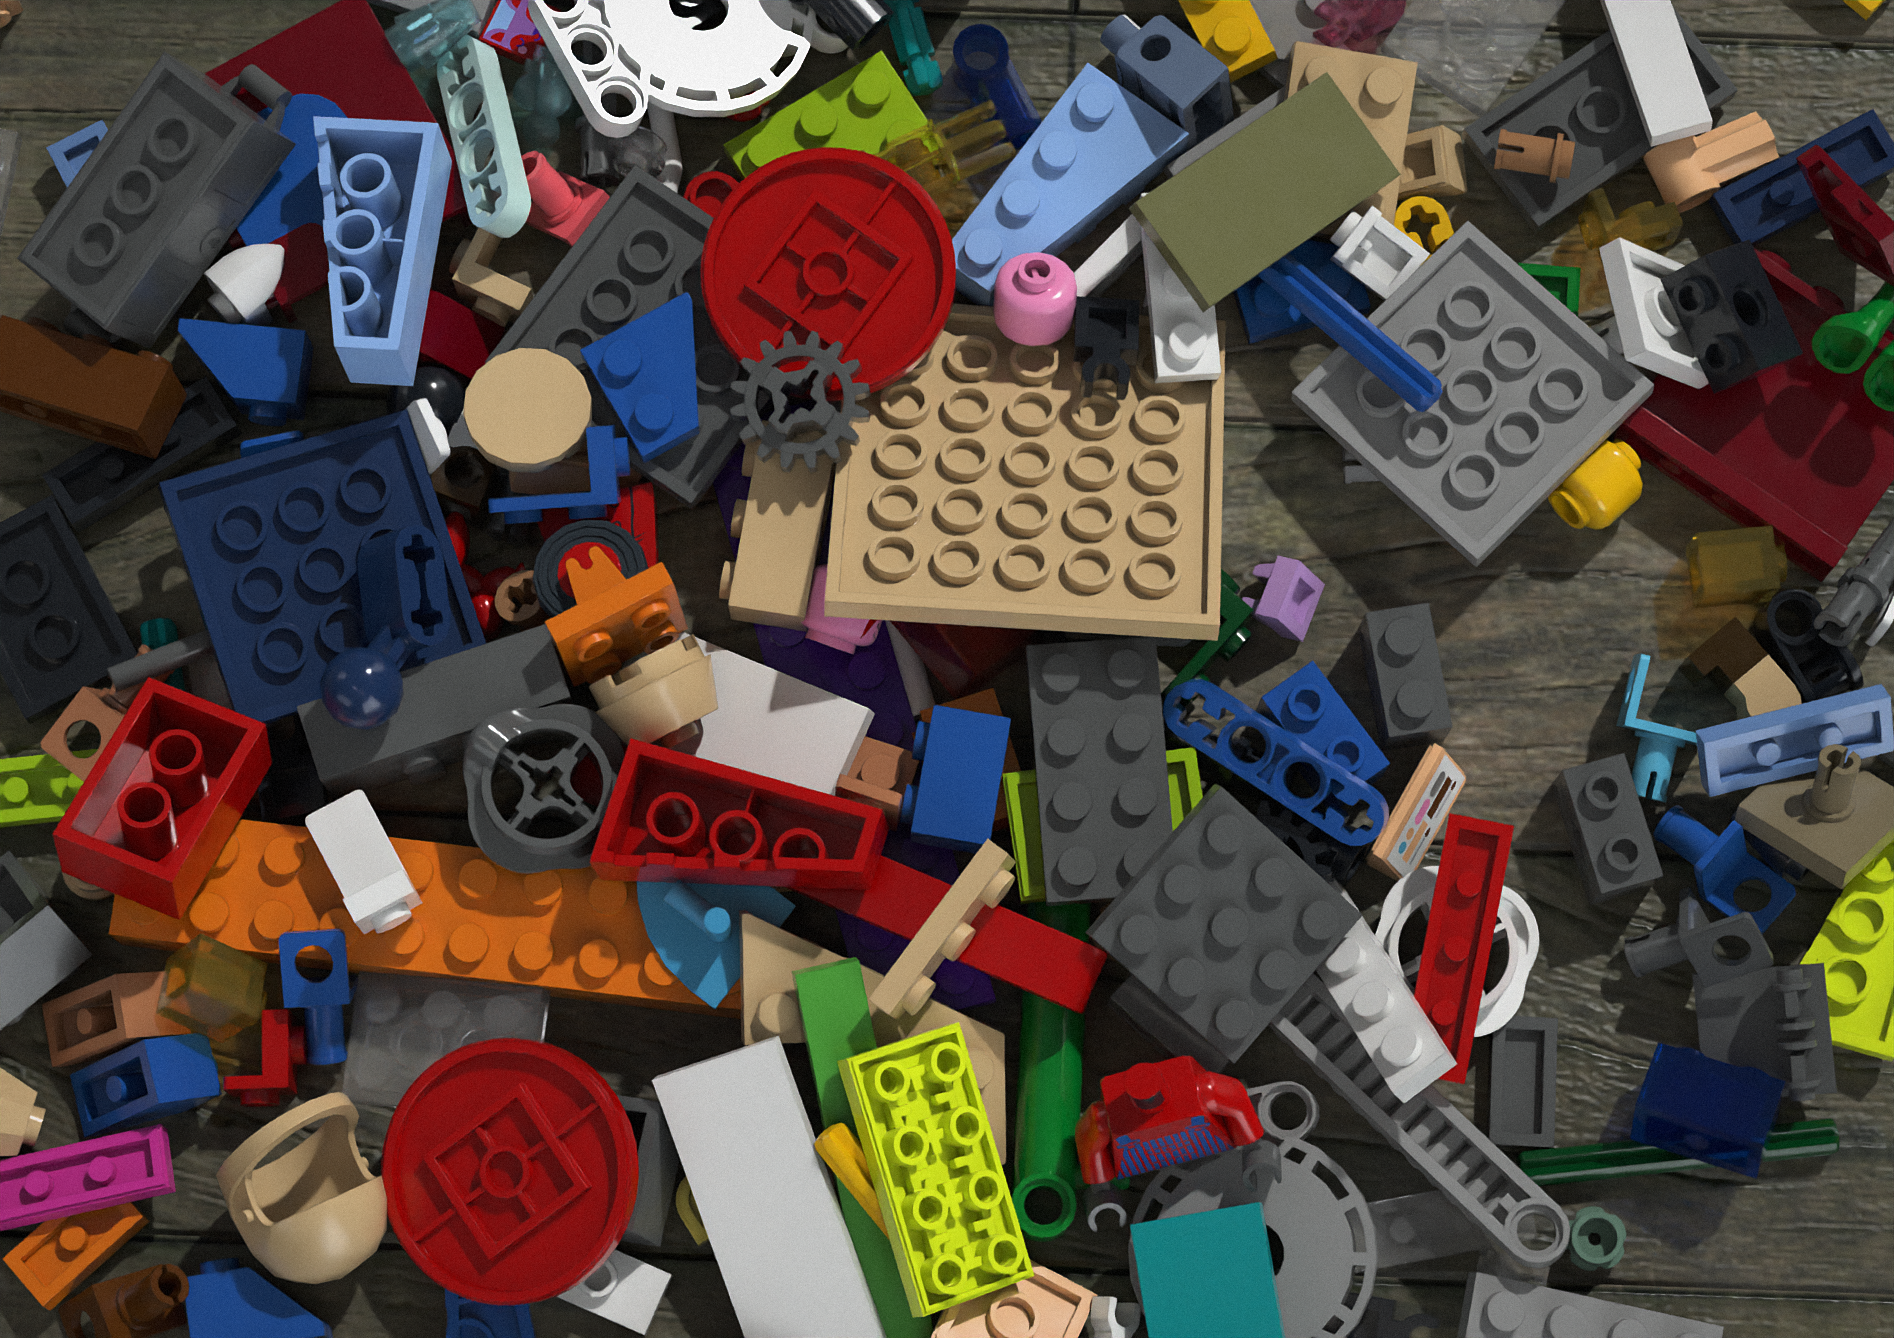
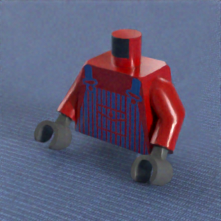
M1179 1056L1153 1064L1148 1062L1138 1063L1127 1071L1105 1076L1100 1080L1101 1099L1094 1101L1088 1107L1075 1127V1141L1082 1179L1084 1183L1090 1184V1187L1083 1194L1082 1202L1088 1224L1094 1232H1098L1095 1216L1103 1209L1111 1208L1116 1210L1120 1227H1123L1126 1223L1127 1214L1121 1193L1117 1186L1110 1183V1180L1114 1177L1119 1180L1236 1149L1237 1146H1243L1242 1180L1248 1190L1257 1191V1175L1255 1171L1257 1168L1271 1170L1278 1184L1282 1180L1280 1149L1274 1143L1260 1139L1265 1132L1244 1085L1238 1079L1231 1076L1206 1071L1192 1056Z

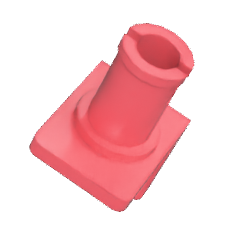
M538 151L527 152L521 157L533 201L529 216L525 222L529 226L566 242L572 248L610 196L602 189L561 171L557 172L547 162L546 157Z

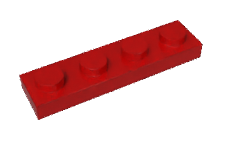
M1449 813L1414 997L1457 1063V1065L1437 1080L1464 1085L1514 826Z

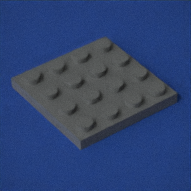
M634 165L485 363L496 355L518 348L546 349L568 359L584 376L590 392L593 406L591 426L615 425L616 438H628L583 361L580 350L688 292L692 299L694 314L693 324L700 433L646 463H643L629 438L628 444L630 468L693 510L743 443L739 433L750 423L749 421L733 420L730 408L745 403L744 398L733 394L731 384L733 381L748 382L750 376L730 356L720 342L712 327L702 294L701 258L704 242L714 218ZM761 390L758 397L760 419L773 403V400L767 397Z

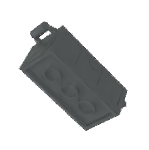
M163 52L17 258L72 303L70 313L63 324L69 333L78 338H82L83 334H93L107 340L114 346H118L128 339L149 349L296 145L280 132L285 108L289 105L292 98L290 91L254 64L248 65L239 76L220 86L206 74L167 52ZM242 87L273 110L266 120L236 98Z

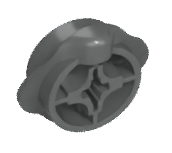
M556 704L531 709H508L495 713L479 722L471 732L463 756V777L468 796L469 826L473 838L481 851L495 864L517 873L529 874L553 869H580L591 866L589 861L624 759V751L617 734L597 713L573 704ZM543 739L558 740L569 744L566 749L562 748L555 757L546 761L534 760L524 753L518 754L514 751L523 744ZM586 756L594 764L602 785V797L595 813L583 804V799L572 789L570 783L578 771V765ZM499 765L511 773V779L523 791V796L515 807V813L507 822L498 812L491 793L493 779ZM552 776L560 779L558 793L564 800L561 798L557 800L550 795L544 797L541 802L534 799L535 784L530 777L532 779L538 778L545 783ZM548 816L559 817L570 825L574 822L580 827V829L569 835L554 839H540L524 834L528 828L531 829L540 819Z

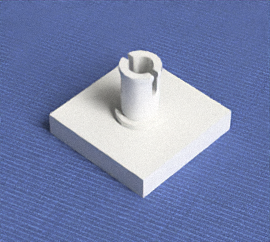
M1620 237L1600 247V255L1615 316L1600 324H1594L1590 328L1620 355L1624 353L1625 360L1697 389L1708 385L1709 382L1660 280L1685 265Z

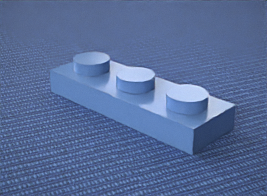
M1879 684L1696 730L1701 784L1709 797L1816 771L1819 753L1826 746L1833 744L1843 745L1848 748L1844 763L1847 762L1848 756L1853 751L1861 759L1894 751L1891 696L1883 685Z

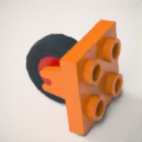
M585 519L565 525L545 541L536 556L533 574L534 588L540 607L550 617L549 620L545 621L561 664L573 687L586 681L593 684L606 676H613L621 668V663L642 652L651 654L674 643L678 639L679 633L688 629L674 583L663 563L660 562L648 568L642 547L627 530L611 522Z

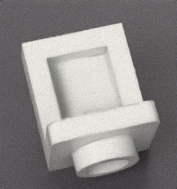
M1371 206L1363 217L1352 210L1330 238V241L1339 247L1330 260L1385 301L1423 264L1430 253L1381 216L1382 212L1374 206Z

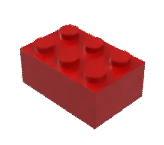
M148 677L52 833L62 872L181 920L272 764L266 724Z

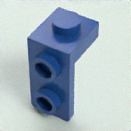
M615 425L586 427L591 491L488 499L489 513L504 512L505 524L543 521L542 509L568 507L569 519L606 517L607 504L621 502L619 477L630 476L628 438H616Z

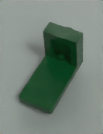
M1222 569L1218 641L1209 640L1161 693L1162 709L1167 694L1175 686L1191 679H1203L1210 682L1211 680L1204 675V672L1219 656L1226 662H1229L1253 634L1246 626L1250 622L1254 609L1237 596L1240 592V587ZM1200 694L1191 699L1181 697L1180 704L1187 709Z

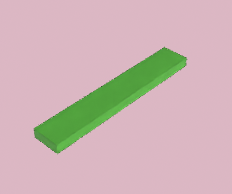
M853 957L791 972L823 1130L833 1124L842 1122L849 1127L860 1141L837 1061L875 1049L877 1046L860 961ZM832 1171L838 1203L887 1338H930L933 1332L931 1315L912 1317L889 1239Z

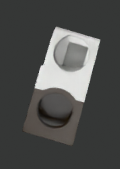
M463 409L458 422L454 423L447 438L451 451L450 455L431 474L430 479L444 516L457 511L463 515L466 524L482 530L489 513L488 499H491L501 467L490 463L478 451V447L468 433Z

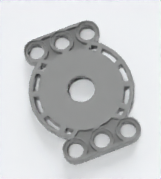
M1283 1081L1246 1089L1265 1132L1260 1139L1270 1141L1280 1149L1281 1183H1277L1275 1175L1271 1170L1257 1168L1255 1169L1257 1191L1248 1190L1242 1180L1243 1146H1237L1236 1149L1157 1169L1160 1172L1147 1186L1134 1214L1132 1224L1145 1222L1154 1200L1163 1204L1157 1220L1256 1202L1262 1203L1266 1225L1270 1226L1279 1235L1284 1247V1261L1279 1273L1275 1276L1285 1338H1347L1359 1324L1373 1294L1378 1266L1376 1230L1365 1198L1344 1168L1320 1148L1304 1141L1315 1130L1320 1118L1318 1102L1306 1087L1292 1081ZM1285 1093L1299 1095L1307 1106V1115L1304 1122L1293 1130L1279 1129L1271 1118L1273 1102ZM1296 1149L1307 1153L1300 1164L1287 1159ZM1320 1162L1337 1176L1349 1193L1348 1196L1339 1200L1332 1188L1315 1174ZM1171 1176H1175L1182 1180L1170 1193L1162 1187ZM1355 1209L1358 1211L1364 1228L1366 1252H1356L1355 1233L1348 1216ZM1130 1234L1128 1245L1130 1278L1140 1309L1145 1316L1132 1235ZM1356 1266H1365L1362 1290L1351 1310L1344 1303L1353 1287ZM1336 1317L1344 1321V1324L1335 1334L1326 1331L1327 1327Z

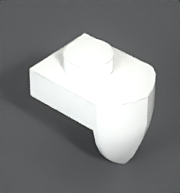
M255 244L236 249L222 257L204 273L214 291V294L207 300L226 323L238 324L241 321L245 325L267 327L274 321L265 302L275 291L282 275L285 250L281 245Z

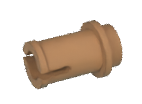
M1501 129L1494 169L1500 170L1502 168L1550 176V183H1556V177L1569 179L1575 142L1563 140L1564 134L1561 133L1557 134V139L1508 132L1506 129Z

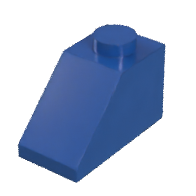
M179 318L178 332L188 349L242 414H248V420L267 426H283L286 424L287 418L304 420L314 349L305 330Z
M207 1032L144 1039L70 1074L84 1137L97 1136L185 1112L222 1095L218 1079V1066L212 1055Z
M239 1258L219 1259L200 1263V1275L187 1277L189 1292L185 1301L190 1338H333L332 1327L258 1271L250 1267L240 1268Z

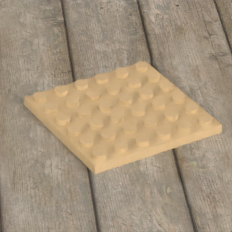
M953 304L945 328L927 356L912 371L897 382L871 393L870 396L863 400L856 401V405L864 407L870 413L869 422H853L851 426L859 435V444L854 446L842 440L837 446L842 461L836 464L824 616L1218 641L1221 592L1226 321L1216 320L1221 374L1218 380L1155 383L1149 316L1139 315L1137 365H1128L1130 368V381L1126 398L1124 400L1116 399L1117 387L1109 379L1096 380L1093 383L1091 398H1084L1080 391L1082 367L1085 362H1073L1074 320L1070 330L1060 340L1049 345L1028 346L1016 343L1004 336L995 323L993 306ZM841 400L840 413H842L844 400Z

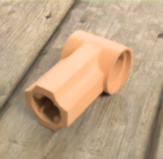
M1756 111L1697 137L1693 135L1657 145L1643 157L1670 214H1679L1708 201L1712 194L1721 190V187L1742 179L1779 159L1774 134L1767 121L1763 120Z

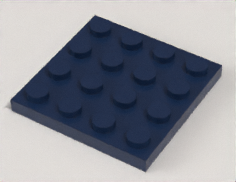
M407 409L159 483L158 489L231 708L235 712L267 724L299 714L297 706L322 698L320 681L326 665L343 650L354 647L367 648L370 644L364 627L357 570L359 551L369 540L414 524L424 526L433 532L440 542L444 559L451 624L447 637L440 644L411 653L399 671L402 672L486 644Z

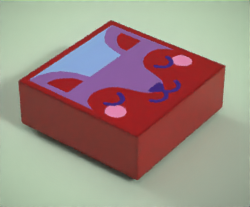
M498 0L479 37V41L494 48L497 54L533 70H537L548 48L530 16L528 0ZM545 3L551 10L561 12L560 9Z

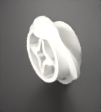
M1428 866L1414 870L1401 878L1393 886L1383 904L1381 919L1375 933L1377 940L1413 996L1415 988L1411 983L1417 980L1421 955L1401 966L1398 955V943L1404 926L1419 909L1422 910L1428 925L1439 866ZM1506 886L1502 887L1492 943L1505 938L1507 964L1497 986L1487 995L1484 990L1482 991L1474 1037L1484 1036L1500 1029L1514 1016L1522 1002L1528 974L1538 953L1539 931L1534 914L1528 904L1516 892Z

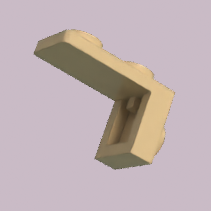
M478 228L472 241L466 238L461 241L454 253L449 271L454 274L452 280L458 297L474 304L472 307L474 312L504 327L508 320L513 323L516 322L534 298L531 288L487 268L503 238Z

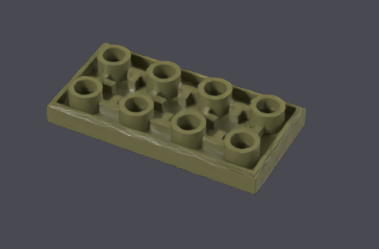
M1326 72L1136 201L1129 210L1204 313L1391 183L1401 174L1328 72Z

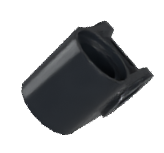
M1789 589L1780 592L1759 609L1754 619L1753 631L1757 642L1795 684L1801 696V703L1831 697L1845 689L1851 692L1862 688L1864 685L1863 675L1847 646H1834L1819 636V632L1824 629L1829 621L1826 622L1822 629H1815L1814 620L1823 611L1820 603L1812 594L1804 590ZM1777 609H1789L1799 617L1801 633L1798 637L1788 636L1780 631L1775 621ZM1824 672H1828L1830 675L1817 683L1812 682V679Z

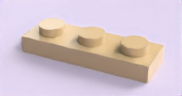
M987 838L868 1000L897 1021L905 1011L911 1015L916 1014L935 989L936 983L930 977L945 957L951 962L955 961L972 940L976 930L970 924L982 907L986 904L991 909L994 908L1009 891L1015 880V876L1009 871L1016 861Z

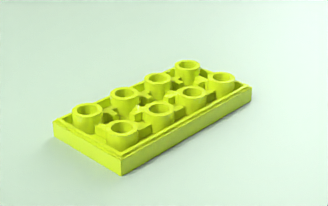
M959 1022L947 1024L837 1061L912 1317H924L1033 1277L1034 1272Z

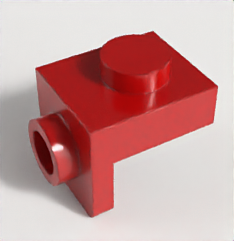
M289 1009L262 1010V1075L223 1077V1090L231 1096H240V1106L244 1107L279 1106L280 1095L297 1094V1065L307 1064L305 1025L297 1026V1017Z

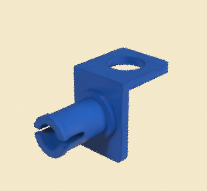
M1679 805L1672 807L1656 826L1653 834L1654 839L1664 843L1694 865L1699 897L1727 918L1746 912L1740 909L1734 902V892L1737 886L1748 880H1759L1765 883L1771 891L1770 902L1760 911L1748 912L1752 915L1763 935L1795 897V887L1747 852L1743 826L1735 820L1718 836L1683 811L1684 809Z
M342 929L283 932L279 937V953L284 1008L301 1007L304 1009L307 1044L306 1061L309 1064L315 1065L334 1064L345 1061L348 1057V1051L345 1046L342 1005L351 1003L359 986L358 975H349L345 932ZM311 945L326 949L333 961L331 974L325 977L303 978L295 965L297 953L304 947Z

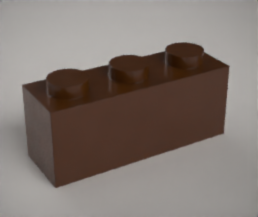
M1 316L0 412L146 457L157 458L187 396L169 361L149 351L142 350L137 355L117 350L113 344L93 334H83L82 338L64 334L51 323L36 317H29L24 322L8 316Z

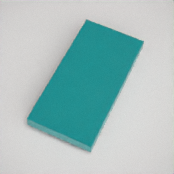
M1256 1202L1130 1225L1149 1338H1285L1262 1203Z

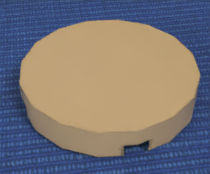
M518 348L496 355L476 371L465 391L463 415L472 441L478 447V451L490 463L511 472L538 473L552 468L553 463L561 461L564 457H567L568 460L580 450L587 437L586 427H591L593 406L584 376L568 359L546 349Z

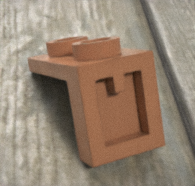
M865 736L848 775L839 774L835 786V796L883 809L889 830L896 832L901 820L907 784H913L920 761L912 759V751Z

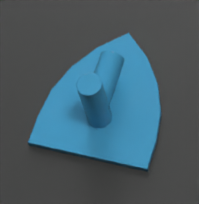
M678 880L676 883L637 881L638 905L646 931L663 963L691 992L714 1010L740 978L739 910H746L754 916L780 927L796 907L771 886L684 883L681 880Z

